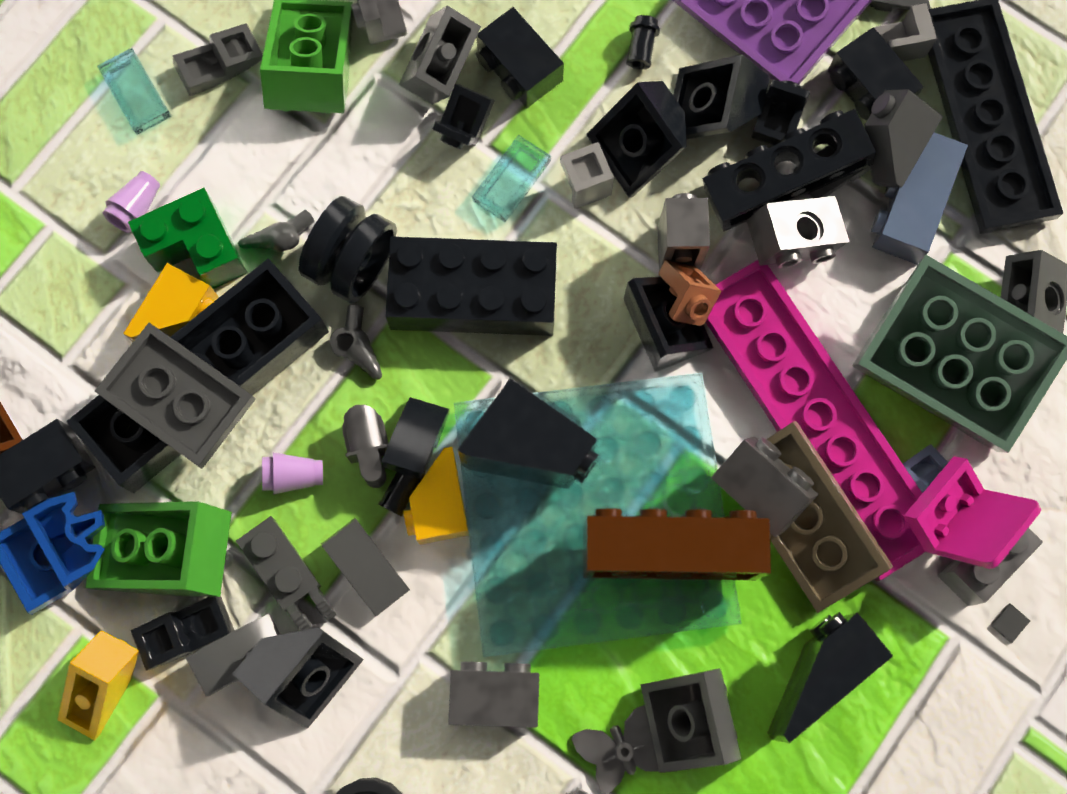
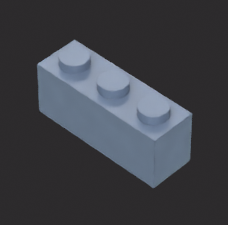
M935 132L933 133L903 187L886 188L884 196L890 198L886 210L880 209L873 222L871 232L876 233L872 248L918 265L925 254L929 253L965 155L967 144Z

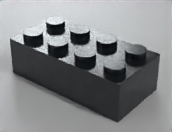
M390 236L385 315L390 330L553 336L557 243Z

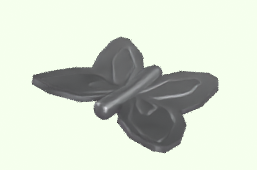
M645 705L635 708L625 721L624 737L618 725L610 728L613 739L603 731L590 729L577 732L572 737L576 751L587 762L596 765V780L599 790L603 794L611 793L621 783L625 771L633 775L636 771V766L644 771H659Z

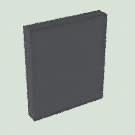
M1009 603L991 626L1010 643H1013L1031 620Z

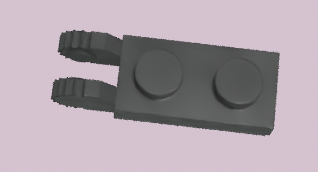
M272 516L236 540V543L283 611L288 612L300 631L313 628L309 618L303 614L297 605L309 595L322 617L329 621L336 616L334 609L319 589L321 587L320 583Z

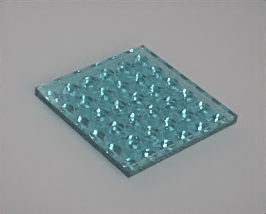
M702 372L532 393L598 439L594 451L599 455L595 461L596 465L582 484L575 480L571 487L567 489L468 470L461 465L483 657L742 624L735 580L583 578V526L587 516L595 515V509H622V516H638L642 509L667 510V517L685 516L686 510L703 509L711 510L712 517H725L721 488L711 478L718 469ZM495 398L454 402L459 447Z

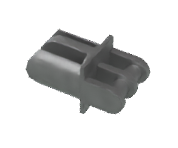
M355 405L349 408L343 418V436L347 449L345 454L351 464L359 462L361 475L370 487L379 488L386 481L385 468H382V456H384L389 444L385 425L381 416L374 408L367 405Z

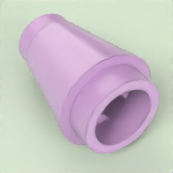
M140 171L136 177L105 202L107 207L103 211L104 217L118 229L130 233L132 230L128 222L147 213L157 190L160 188L159 182L150 174Z
M274 452L273 457H262L263 491L273 490V495L314 487V485H323L322 460Z

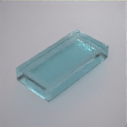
M133 48L97 66L136 135L172 117Z
M518 135L473 194V202L506 223L549 165L551 156Z

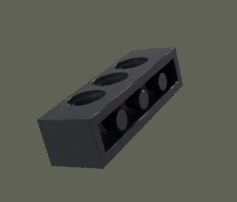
M853 109L844 114L842 111L833 112L825 116L818 126L807 131L804 128L793 130L783 137V142L769 148L766 145L756 147L745 155V159L730 165L729 162H726L709 170L708 176L702 178L704 190L723 231L747 222V219L767 203L793 201L873 165L876 150L856 110ZM820 144H827L834 148L835 153L829 157H820L813 149ZM783 161H790L797 166V170L792 174L785 175L779 173L775 167ZM745 178H753L760 183L759 187L751 192L741 190L738 184Z

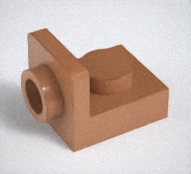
M665 260L658 275L670 286L669 291L677 297L669 312V316L673 321L698 326L704 325L721 290L697 267Z

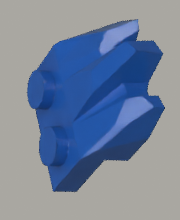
M75 492L45 500L22 513L24 519L0 532V564L27 613L31 615L76 589L93 571L105 550L100 544L87 543L105 527L102 511L99 510L78 517L74 516L73 512L78 506Z

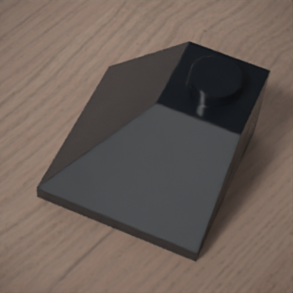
M743 54L679 68L673 96L685 112L686 139L732 132L762 114L770 77Z
M663 81L637 82L586 134L592 144L599 142L612 174L629 198L634 197L687 147L685 112Z
M316 627L261 638L256 646L246 653L242 663L232 674L265 706L308 729L364 659L321 628Z

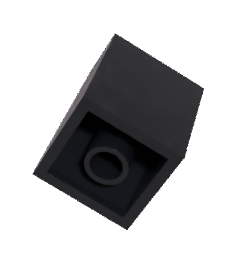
M511 378L458 448L461 465L468 470L567 489L571 487L575 480L581 484L586 480L595 467V461L599 456L594 452L598 441L596 437Z

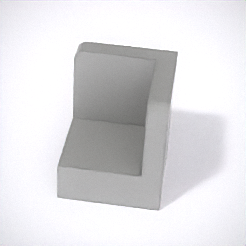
M927 3L911 6L903 22L874 27L902 61L926 57L937 40Z
M599 142L560 156V163L572 189V203L575 209L612 195L614 176Z

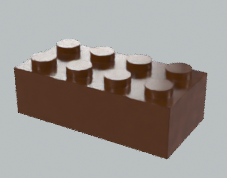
M600 508L595 509V515L587 516L583 526V578L756 581L771 573L770 518H757L756 511L735 510L730 511L729 516L717 518L712 517L711 510L703 509L686 510L685 516L667 517V510L642 509L638 516H622V509Z

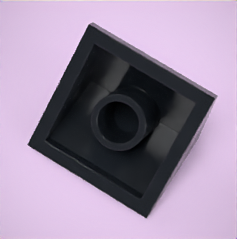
M661 277L633 278L627 283L623 300L655 372L714 348L704 325L698 326L673 321L669 316V312L677 297L669 291L670 286Z

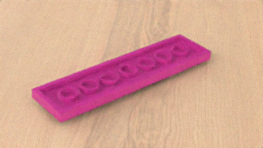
M756 260L717 283L716 286L721 290V293L705 323L777 432L794 421L798 422L893 565L891 570L875 578L876 582L881 581L925 553L904 517L905 513L921 496V490L768 265L760 266L759 261Z

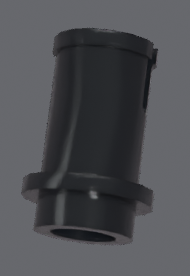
M638 15L635 17L634 22L630 23L629 30L632 33L628 59L626 60L628 66L640 70L651 67L654 40L660 34V27L657 25L658 20L648 15Z
M396 472L378 505L403 517L409 503V497L421 479Z

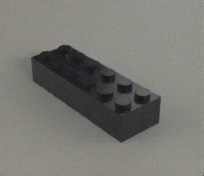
M267 258L173 334L171 338L248 393L254 395L329 333L322 318L271 260ZM100 395L66 421L115 482L132 493L138 491L181 455Z

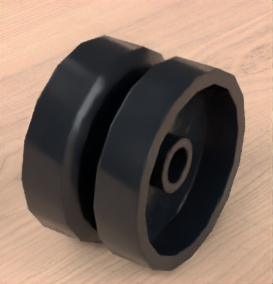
M339 196L327 206L312 227L299 258L298 271L301 276L319 286L330 282L333 294L350 304L356 303L365 296L382 272L389 258L390 236H396L397 234L396 224L379 214H371L366 217L363 205L347 196Z

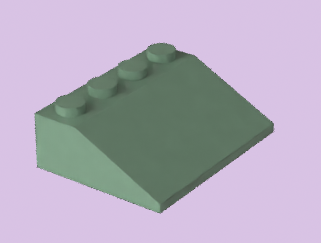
M925 254L872 332L852 367L992 450L1009 453L1067 361V336Z

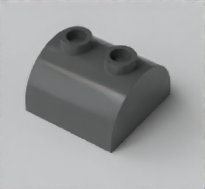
M721 668L641 684L659 773L725 765L741 759L737 732L734 728L727 697V688L724 684Z

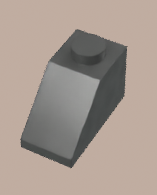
M909 89L884 90L883 94L873 103L872 113L864 125L876 150L874 163L870 166L872 182L878 186L902 188L943 116Z

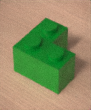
M204 187L128 222L144 258L157 273L162 271L167 263L173 266L191 258L199 276L212 289L248 273L215 203Z

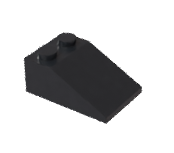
M840 612L833 617L828 615L810 629L814 637L804 644L767 732L772 740L791 743L893 657L892 653L858 612L845 616Z

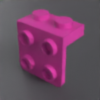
M953 456L905 513L904 517L925 552L992 569L1003 561L1041 513V507L1034 499L985 490L968 459Z

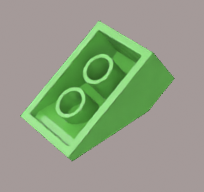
M274 0L260 67L264 109L345 113L353 15L351 4L353 2Z
M199 501L99 504L98 511L101 510L104 515L105 527L94 536L93 544H100L105 550L93 571L87 576L85 588L185 597H220L232 512Z

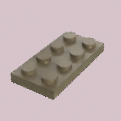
M794 421L767 438V440L781 452L778 458L790 469L797 467L814 482L811 488L819 495L785 532L777 537L770 533V541L818 613L891 570L893 565L798 422Z

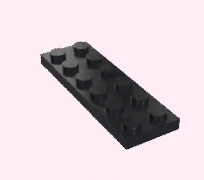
M974 0L929 9L937 40L928 52V56L952 138L968 145L961 163V169L980 234L1058 219L1064 214L999 0Z

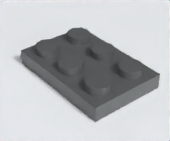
M150 322L94 391L201 469L204 468L256 400L253 395Z

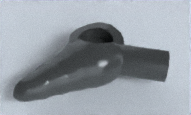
M304 209L288 222L274 223L261 231L240 239L238 246L243 249L262 248L274 251L293 249L299 243L300 238L298 234L312 225L315 220L311 213Z
M348 305L345 327L338 328L332 333L330 347L335 355L348 358L368 373L370 377L379 380L382 377L380 364L376 359L369 337L362 330L364 307Z

